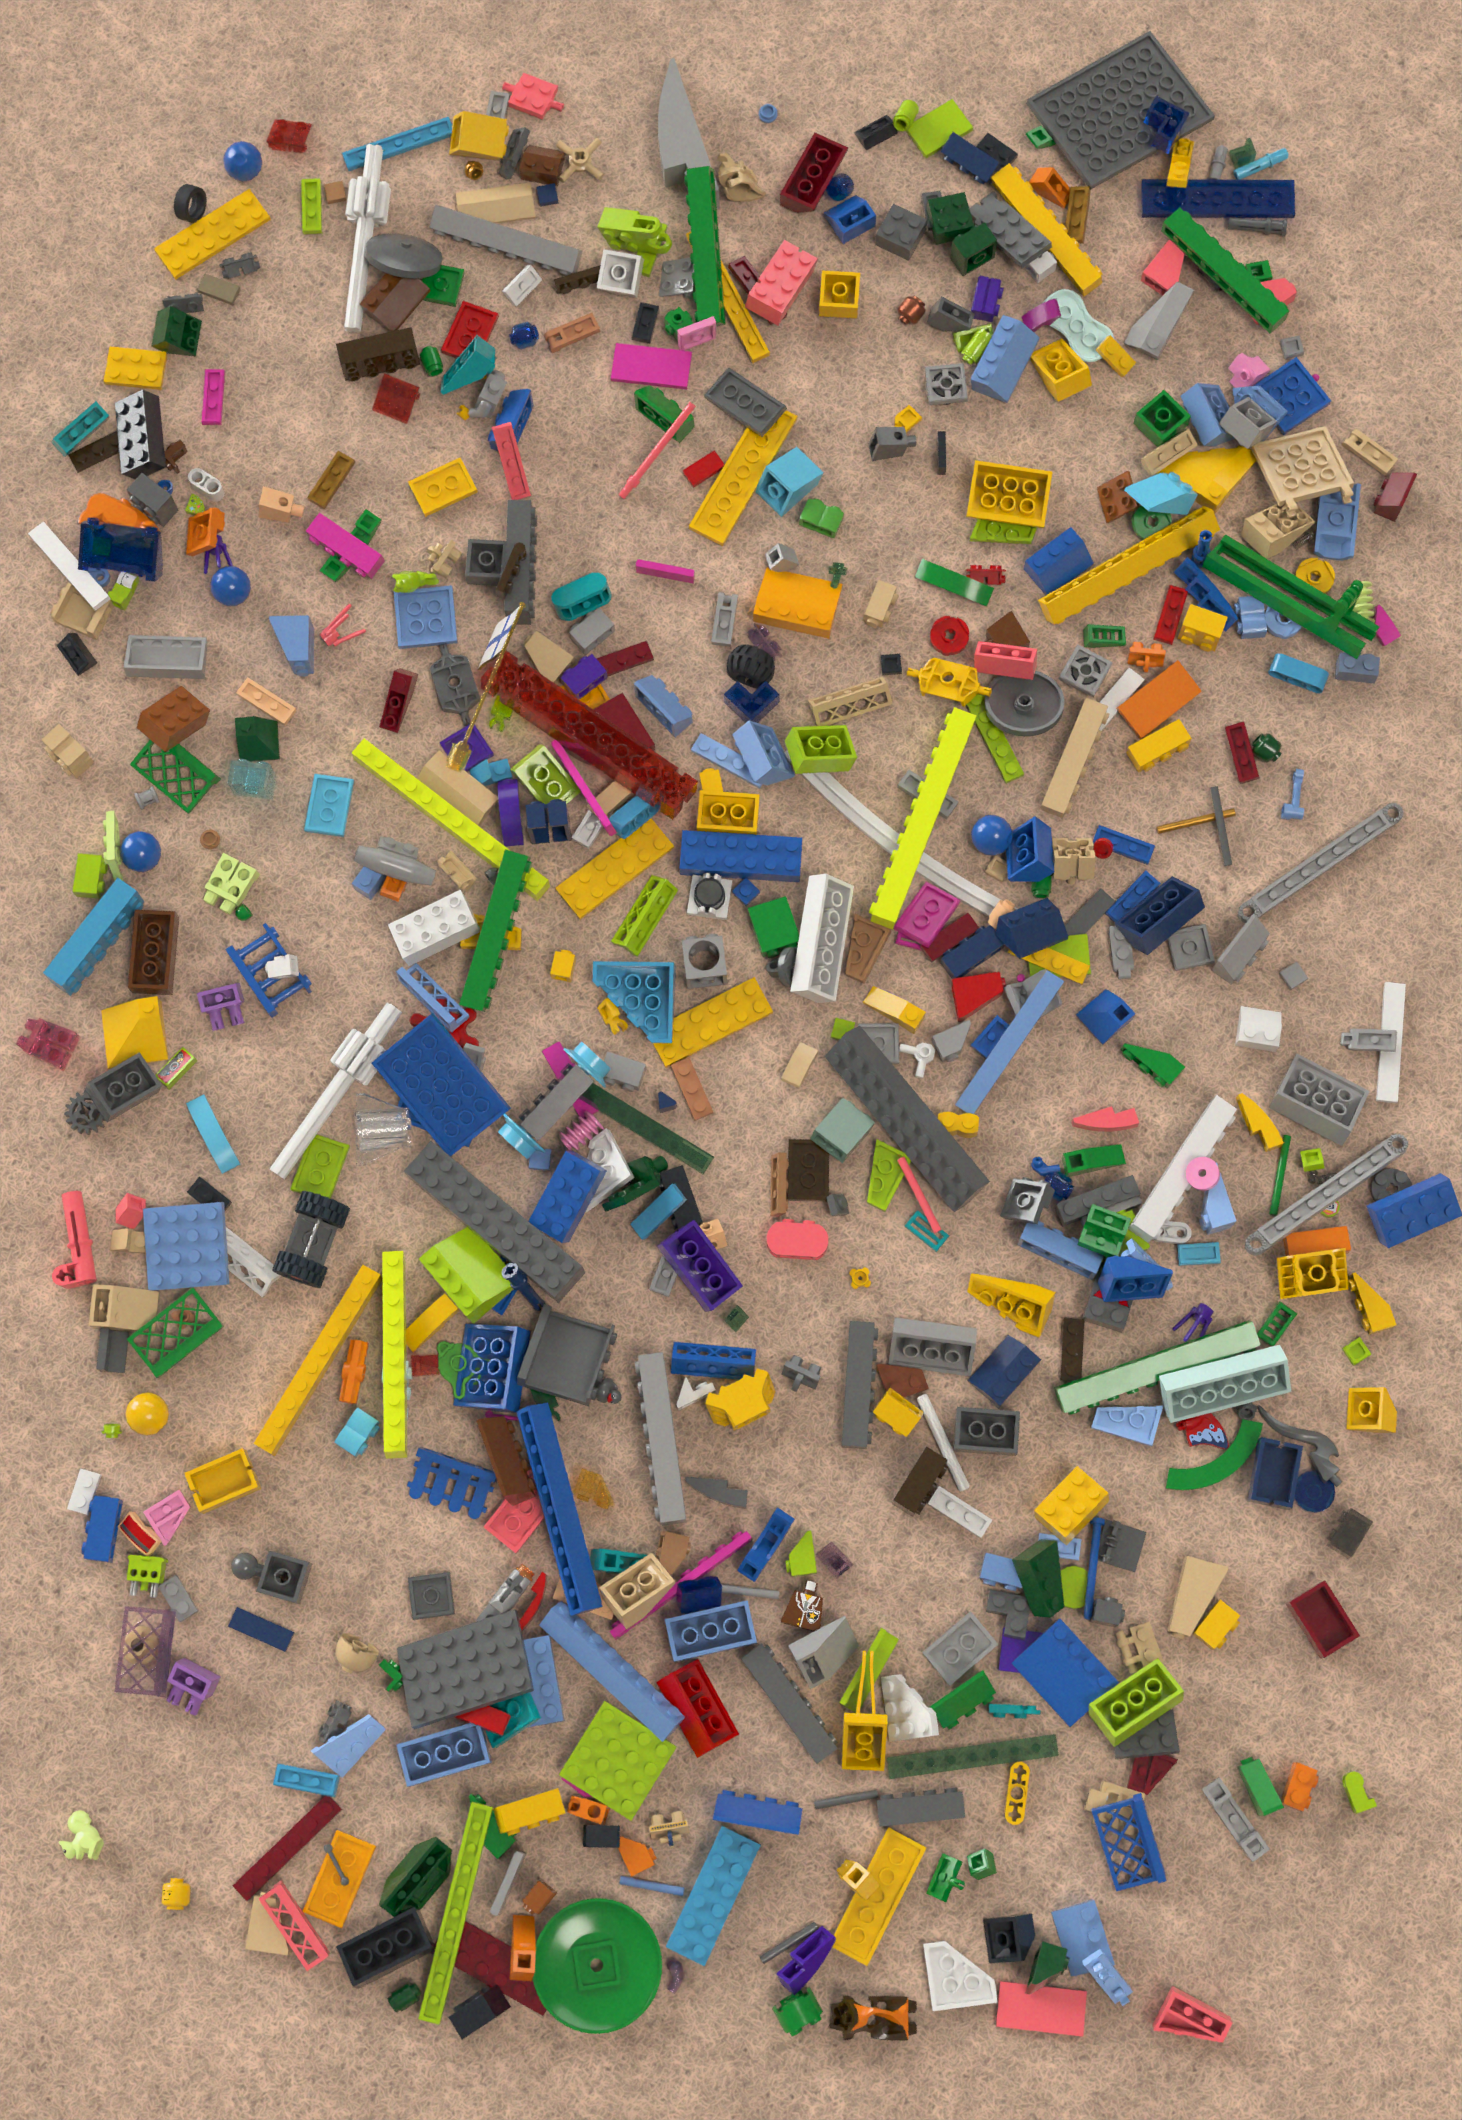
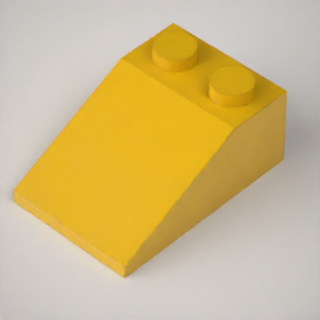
M1062 338L1032 353L1030 357L1031 362L1048 391L1058 402L1092 386L1089 367Z

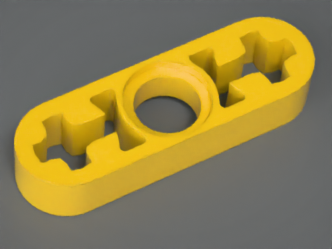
M1015 1762L1010 1768L1004 1816L1011 1825L1020 1824L1025 1816L1030 1770L1024 1762ZM1019 1765L1022 1766L1023 1770H1026V1773L1021 1775L1020 1780L1025 1781L1024 1786L1019 1783L1012 1784V1779L1017 1781V1774L1014 1773V1769H1017ZM1014 1787H1020L1023 1790V1796L1019 1800H1015L1011 1796V1790ZM1010 1801L1014 1803L1022 1802V1808L1017 1806V1813L1020 1814V1818H1016V1821H1012V1817L1008 1816L1009 1812H1013L1014 1805L1009 1806Z

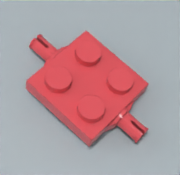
M523 73L515 86L507 82L503 84L502 89L512 93L508 101V107L543 119L546 112L551 108L561 112L564 108V104L554 101L558 86Z

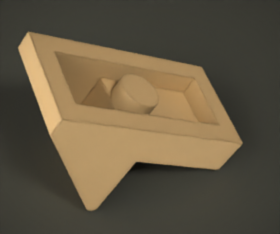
M130 1229L112 1230L110 1251L146 1254L145 1233L131 1231Z

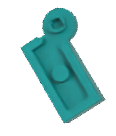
M988 1704V1713H993L994 1718H1006V1714H1014V1718L1027 1719V1715H1041V1710H1036V1706Z

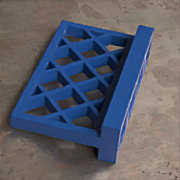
M1142 1793L1135 1794L1133 1798L1092 1808L1093 1817L1116 1891L1158 1881V1883L1167 1881ZM1131 1805L1133 1812L1129 1819L1118 1814L1122 1807ZM1108 1812L1113 1816L1109 1823L1106 1824L1099 1820V1813ZM1116 1817L1126 1822L1121 1832L1111 1827ZM1129 1825L1134 1826L1139 1831L1135 1839L1124 1834ZM1108 1830L1119 1835L1114 1845L1105 1840ZM1122 1837L1132 1842L1128 1852L1117 1847ZM1135 1845H1138L1145 1851L1141 1859L1131 1854ZM1115 1850L1125 1855L1120 1865L1111 1859ZM1128 1857L1138 1862L1134 1872L1123 1867ZM1141 1865L1150 1869L1152 1875L1142 1877L1137 1872ZM1121 1870L1131 1875L1128 1882L1119 1884L1117 1876Z

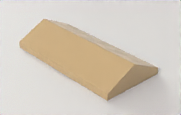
M531 182L456 193L457 209L459 212L490 222L503 223L536 218Z
M440 750L424 765L417 778L479 827L499 801L497 795Z

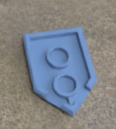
M1261 386L1233 388L1235 404L1249 397L1277 421L1268 436L1288 412Z

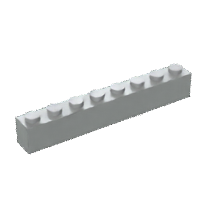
M435 205L429 227L435 229L434 233L445 236L448 233L453 235L452 239L463 242L464 239L470 240V244L473 246L481 247L483 244L488 246L489 251L499 253V250L506 252V256L517 259V256L524 257L523 261L530 264H535L536 261L542 263L541 267L546 269L559 268V273L565 275L577 272L583 250L439 205Z

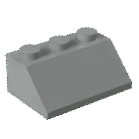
M1253 914L1212 969L1214 973L1231 985L1235 980L1237 982L1241 980L1246 973L1243 971L1246 965L1251 967L1257 959V956H1255L1258 950L1263 951L1269 943L1267 938L1270 933L1257 916Z

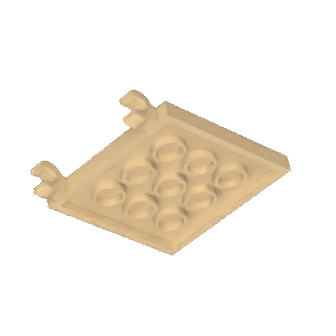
M1326 426L1259 442L1252 446L1251 450L1278 506L1285 505L1288 518L1297 516L1295 510H1298L1295 502L1336 492H1341L1344 504L1352 503L1350 496L1354 495L1352 491L1354 482Z

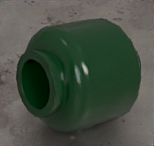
M1261 733L1252 743L1253 754L1264 763L1271 760L1275 762L1282 754L1280 752L1281 742L1270 733Z

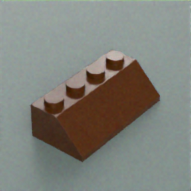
M505 1416L476 1420L502 1496L512 1506L536 1497L534 1493L536 1485L533 1478L528 1476L529 1465L525 1458L522 1459L520 1454L523 1449L520 1441L515 1440L513 1433L516 1432L512 1420L508 1421Z

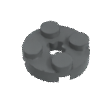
M1392 1168L1378 1173L1370 1186L1373 1200L1376 1202L1392 1195L1390 1191L1386 1190L1390 1184L1397 1188L1394 1193L1412 1186L1407 1173Z

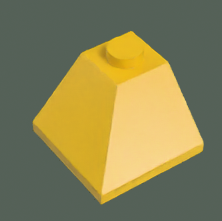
M1349 1388L1347 1430L1396 1433L1397 1411L1387 1388Z

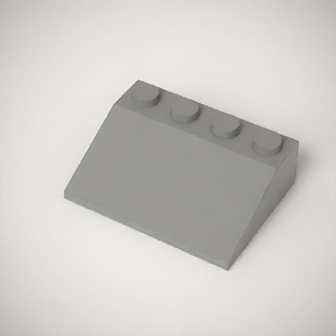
M1296 1053L1269 1108L1343 1146L1355 1125L1370 1091Z

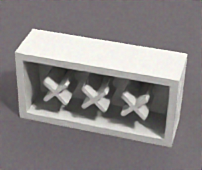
M461 890L388 924L400 954L408 966L481 932L470 905Z

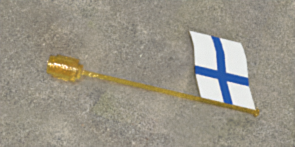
M520 602L518 604L519 607L512 614L502 619L496 625L480 662L479 670L498 657L463 742L453 743L446 761L448 763L446 767L461 773L462 768L465 769L471 755L470 746L466 743L523 608H526L524 602Z

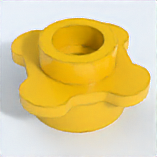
M868 1268L852 1269L849 1272V1275L852 1277L851 1287L853 1289L863 1286L865 1288L870 1287L871 1281L868 1276L870 1271Z

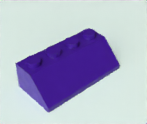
M695 1220L672 1233L657 1245L660 1252L705 1312L714 1310L743 1287Z

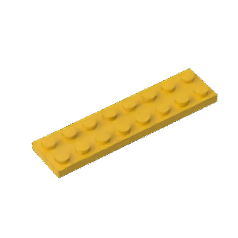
M786 410L763 437L748 427L746 428L689 524L690 530L721 546L725 544L755 493L765 467L773 462L796 423L797 415Z

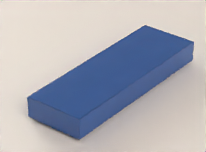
M1101 825L1098 826L1093 839L1094 845L1097 839L1107 838L1113 844L1112 852L1146 865L1149 864L1155 848L1153 844Z
M1145 870L1105 914L1116 923L1155 891L1161 883Z

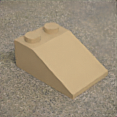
M650 1553L599 1587L604 1602L625 1629H628L651 1611L673 1587L675 1581L653 1553Z

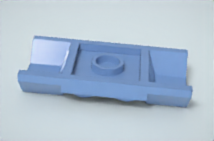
M1354 484L1352 488L1354 494L1350 496L1352 503L1344 504L1341 492L1320 496L1314 554L1318 557L1339 561L1354 557L1361 484Z

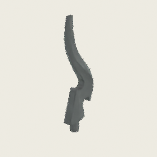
M1261 1406L1257 1408L1264 1420L1276 1432L1285 1437L1316 1447V1451L1311 1452L1309 1458L1324 1484L1330 1480L1338 1487L1343 1482L1336 1475L1340 1469L1329 1461V1456L1339 1457V1452L1331 1439L1316 1431L1286 1425L1272 1417Z

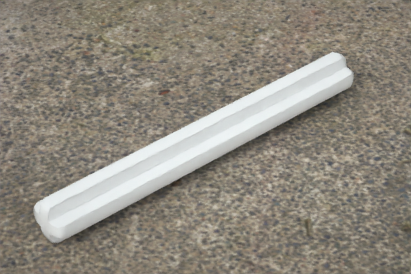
M923 1394L917 1398L918 1404L924 1412L925 1419L943 1457L948 1459L946 1464L949 1466L948 1468L960 1492L967 1490L969 1483L928 1395Z

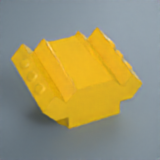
M1346 1248L1277 1258L1280 1299L1349 1290Z
M757 1368L754 1377L744 1374L742 1379L731 1385L721 1386L719 1395L709 1392L705 1404L713 1423L724 1427L730 1424L733 1431L768 1415L771 1412L769 1404L772 1403L776 1391L769 1373Z

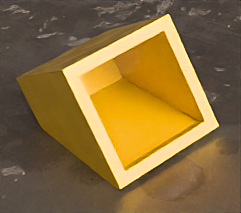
M462 111L453 116L449 155L489 160L502 159L507 149L506 144H504L505 137H507L509 131L507 119Z

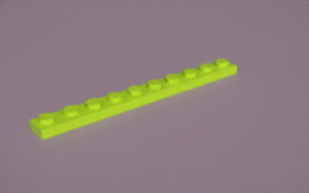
M471 1802L419 2020L438 2025L441 2024L493 1806Z

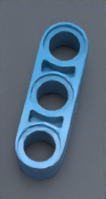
M1275 654L1268 672L1274 678L1318 694L1323 692L1329 677V673L1326 670L1284 654Z
M644 791L637 794L609 818L617 832L616 835L623 839L629 837L659 811L661 803L658 799Z

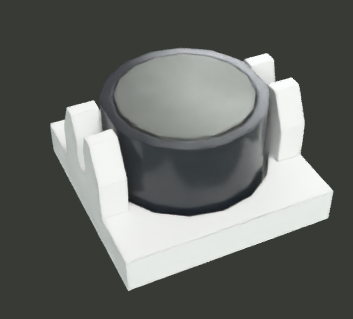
M705 873L703 876L693 875L687 915L727 920L732 880L721 879V876L718 874L710 876V873Z

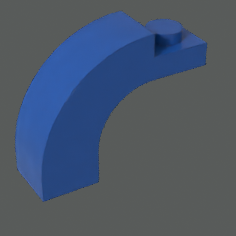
M777 1507L737 1571L755 1582L785 1538L795 1519Z

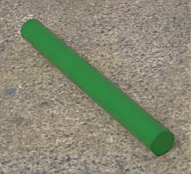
M1283 1135L1284 1144L1281 1146L1269 1212L1270 1215L1274 1216L1278 1215L1291 1136Z

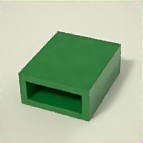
M786 896L748 908V915L762 957L773 958L778 956L779 952H782L785 948H798L799 933Z

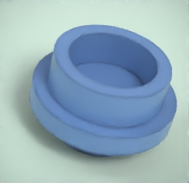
M765 104L760 108L759 118L761 121L772 123L776 120L778 113L773 105Z

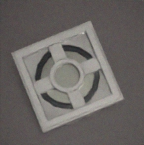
M964 363L925 367L926 391L929 405L968 402Z
M1077 645L1059 676V680L1094 698L1113 662Z

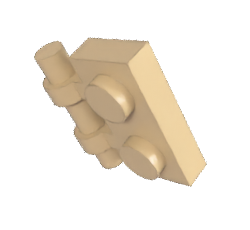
M1150 1621L1129 1628L1132 1637L1126 1638L1124 1631L1116 1633L1118 1639L1116 1643L1118 1648L1122 1650L1125 1659L1123 1663L1127 1666L1130 1674L1137 1672L1135 1663L1139 1661L1142 1668L1157 1658L1164 1663ZM1134 1643L1138 1653L1134 1657L1129 1648V1644Z

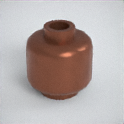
M915 295L913 297L907 296L897 308L900 314L898 318L906 325L908 323L915 325L925 314L926 309L924 306L926 304Z

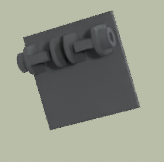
M1106 1519L1100 1539L1098 1561L1135 1573L1147 1532L1123 1525L1118 1521Z

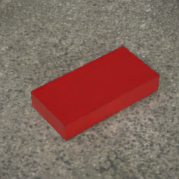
M714 450L682 470V473L694 488L720 472L725 464Z

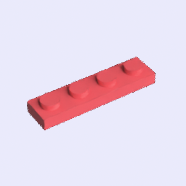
M511 422L492 427L511 499L518 500L531 496Z

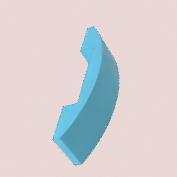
M203 1094L186 1103L221 1173L223 1174L241 1165L205 1095Z

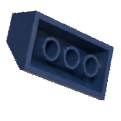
M1172 876L1119 919L1115 926L1135 949L1149 955L1202 911L1205 905L1199 889Z

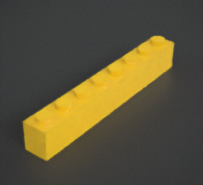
M1010 163L991 177L992 185L1014 210L1051 241L1052 248L1048 252L1055 256L1058 266L1085 297L1102 284L1103 274L1098 266L1094 267L1090 263L1089 255L1085 251L1081 252L1074 237L1070 238L1066 227L1055 220L1056 215L1051 209H1046L1044 206L1045 202L1041 196H1036L1032 192L1034 189L1028 181H1023L1021 178L1022 174L1018 168H1013Z

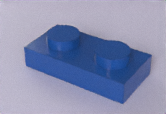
M997 1015L970 1047L987 1059L1009 1027V1024Z

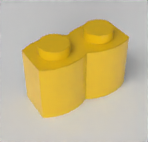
M941 1112L938 1114V1120L952 1136L956 1134L963 1138L977 1136L979 1116L971 1113L957 1115L953 1112Z

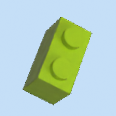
M78 853L72 891L76 897L100 899L101 893H104L105 881H103V876L107 874L108 864H105L102 855Z

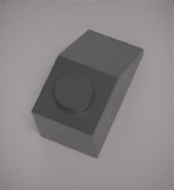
M941 296L931 307L927 323L941 331H967L971 329L975 313Z

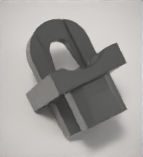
M793 1355L789 1361H786L782 1371V1375L794 1380L791 1390L797 1392L800 1384L815 1390L821 1377V1367L816 1364H810L808 1370L802 1368L803 1359Z

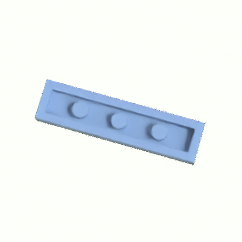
M702 733L699 735L691 748V752L755 787L761 788L762 784L755 783L751 779L750 771L743 762L741 754Z

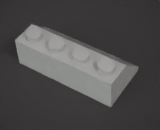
M895 1317L888 1365L971 1376L977 1328Z

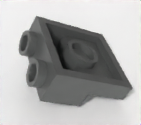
M1023 1177L1022 1180L1013 1178L1000 1216L1007 1220L1038 1224L1043 1208H1049L1055 1190L1050 1187L1051 1184L1044 1180L1034 1182L1026 1177Z

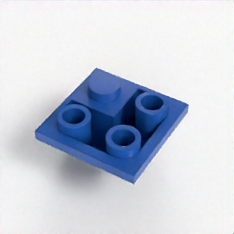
M1105 989L1079 1011L1076 1016L1098 1041L1104 1045L1133 1020L1135 1012L1122 998Z

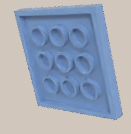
M224 1202L143 1209L148 1290L230 1284Z

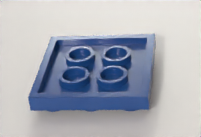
M1297 357L1253 385L1261 386L1288 411L1286 416L1277 425V428L1283 435L1331 404L1330 398Z

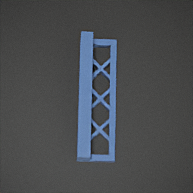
M417 963L407 971L403 967L396 971L398 980L431 1013H434L450 1032H453L469 1018V1014ZM417 971L421 975V981H416L411 975ZM423 986H433L434 994H429ZM436 999H446L447 1007H443ZM450 1012H459L462 1016L455 1021Z

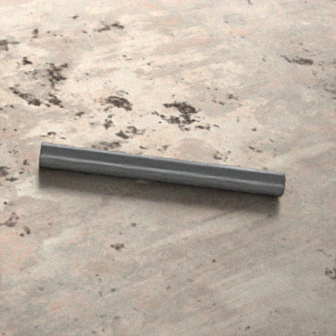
M1218 786L1211 787L1210 790L1224 866L1232 865L1220 794Z

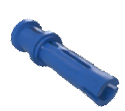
M1203 530L1200 533L1198 545L1193 549L1191 561L1199 568H1203L1206 556L1210 553L1209 547L1212 533L1208 530Z

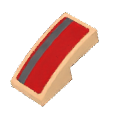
M129 1511L118 1525L119 1530L146 1556H151L162 1542L152 1527L145 1526L135 1512Z

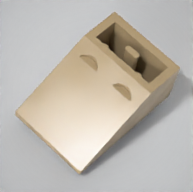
M1275 504L1246 518L1241 536L1260 555L1268 559L1281 553L1308 530L1315 521L1298 505V510H1295L1297 516L1288 518L1285 505L1278 506V504Z
M93 1284L89 1326L93 1329L109 1328L111 1330L136 1332L157 1316L159 1291ZM156 1322L152 1325V1333H155Z

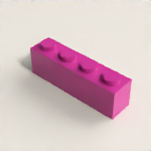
M320 512L306 530L310 542L316 546L320 544L325 547L324 551L330 556H338L340 562L347 567L350 565L356 569L355 572L363 578L367 576L372 579L385 562L380 553Z

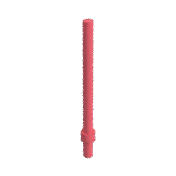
M689 402L634 475L631 474L627 479L628 483L619 493V496L623 499L627 497L633 488L638 486L641 477L696 406L692 402Z

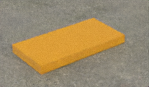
M336 1830L330 1845L333 1847L332 1852L343 1874L349 1879V1884L346 1886L341 1884V1877L327 1853L303 1912L342 1929L377 1846Z

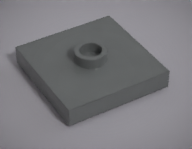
M450 1572L408 1577L412 1620L455 1615Z

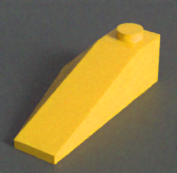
M974 1273L970 1275L967 1290L969 1294L986 1306L992 1305L1001 1311L999 1315L1004 1319L1008 1316L1016 1322V1328L1039 1338L1051 1313L1056 1293L1034 1284Z

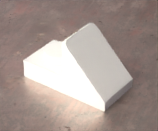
M685 1377L676 1404L678 1410L707 1397L709 1392L716 1393L713 1383H701L696 1386L697 1390L693 1391Z

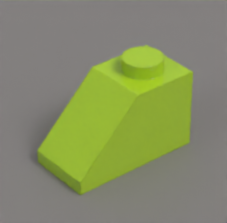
M811 1530L804 1534L791 1551L789 1560H785L787 1573L791 1572L792 1577L817 1574Z

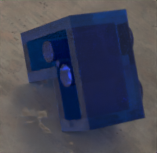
M1158 96L1155 97L1150 105L1144 123L1158 130L1152 146L1169 154L1184 130L1190 113Z
M737 681L724 693V703L745 723L749 720L758 723L780 703V694L766 681L752 694Z

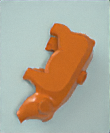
M104 493L94 494L90 497L86 510L79 517L78 523L87 529L89 526V532L93 535H100L101 530L105 526L116 532L115 544L119 547L124 548L131 539H140L146 547L153 551H159L162 548L158 542L161 538V532L156 523L139 509L131 506L132 504L124 498L118 500Z

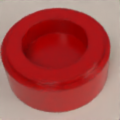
M1107 838L1097 839L1093 845L1095 856L1100 859L1110 857L1113 851L1112 842Z

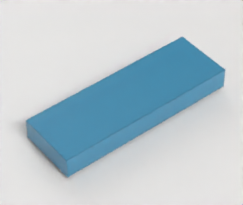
M671 1184L630 1225L642 1240H646L687 1199L675 1184Z
M278 1764L273 1785L336 1797L340 1776Z

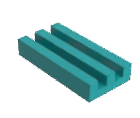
M917 1210L904 1227L937 1252L949 1238V1235L941 1230L938 1233L943 1238L939 1239L916 1220L919 1217L930 1226L926 1216ZM911 1224H915L918 1228H920L938 1244L935 1245L934 1243H932L929 1239H927L924 1235H922L919 1231L912 1227Z

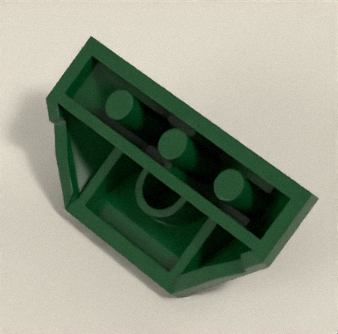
M437 1837L414 1845L386 1879L379 1906L393 1917L413 1907L422 1909L449 1877L452 1849Z

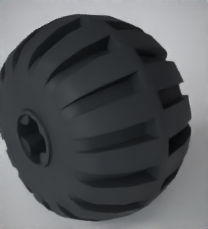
M743 644L736 647L730 653L726 668L732 680L754 689H761L772 680L775 663L771 655L763 649Z

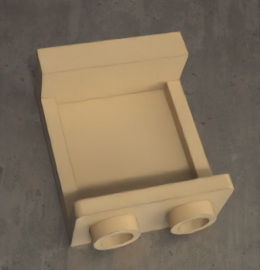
M67 583L66 587H63L60 592L58 603L52 607L51 617L55 623L97 640L114 605L109 600L95 611L71 583Z

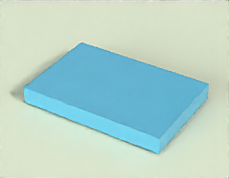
M314 774L304 828L305 832L344 837L354 779Z

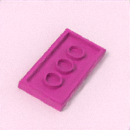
M616 343L611 381L687 390L692 351Z

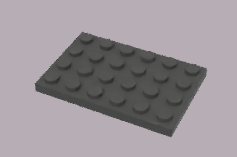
M515 1609L397 1648L411 1727L414 1730L534 1691L519 1616Z

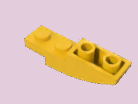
M1180 138L1175 142L1167 186L1187 187L1194 141Z

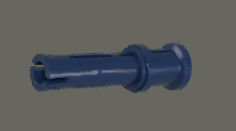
M510 1263L506 1265L502 1270V1277L510 1281V1285L514 1290H519L535 1311H540L541 1308L537 1304H540L543 1308L545 1301L530 1286L527 1276L519 1271L517 1264Z

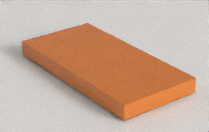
M1177 660L1116 709L1138 738L1142 739L1201 693L1202 690L1179 660Z

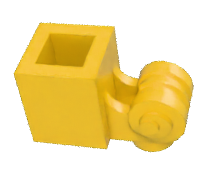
M845 1859L841 1867H838L836 1870L839 1878L844 1880L865 1901L880 1885L857 1862Z

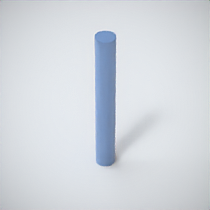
M621 1876L620 1878L621 1885L683 1896L684 1887Z

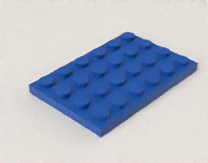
M434 1013L430 1014L372 1062V1065L441 1149L450 1157L511 1109Z

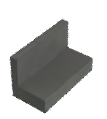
M101 1328L96 1366L98 1371L125 1373L129 1332Z

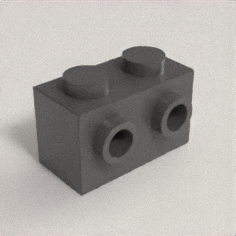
M1111 1597L1103 1598V1600L1096 1599L1093 1602L1090 1622L1110 1627L1119 1626V1623L1121 1624L1125 1617V1610L1122 1609L1123 1604L1118 1603V1599Z

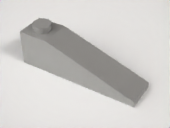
M1176 282L1132 326L1124 344L1159 360L1194 290Z

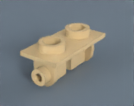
M449 851L445 858L441 857L437 861L439 867L452 876L451 879L458 885L459 889L468 892L477 880L473 873L452 851Z

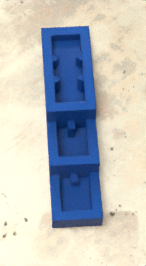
M1187 557L1174 573L1188 585L1185 590L1199 601L1198 607L1228 617L1223 629L1226 632L1237 621V615L1212 581Z

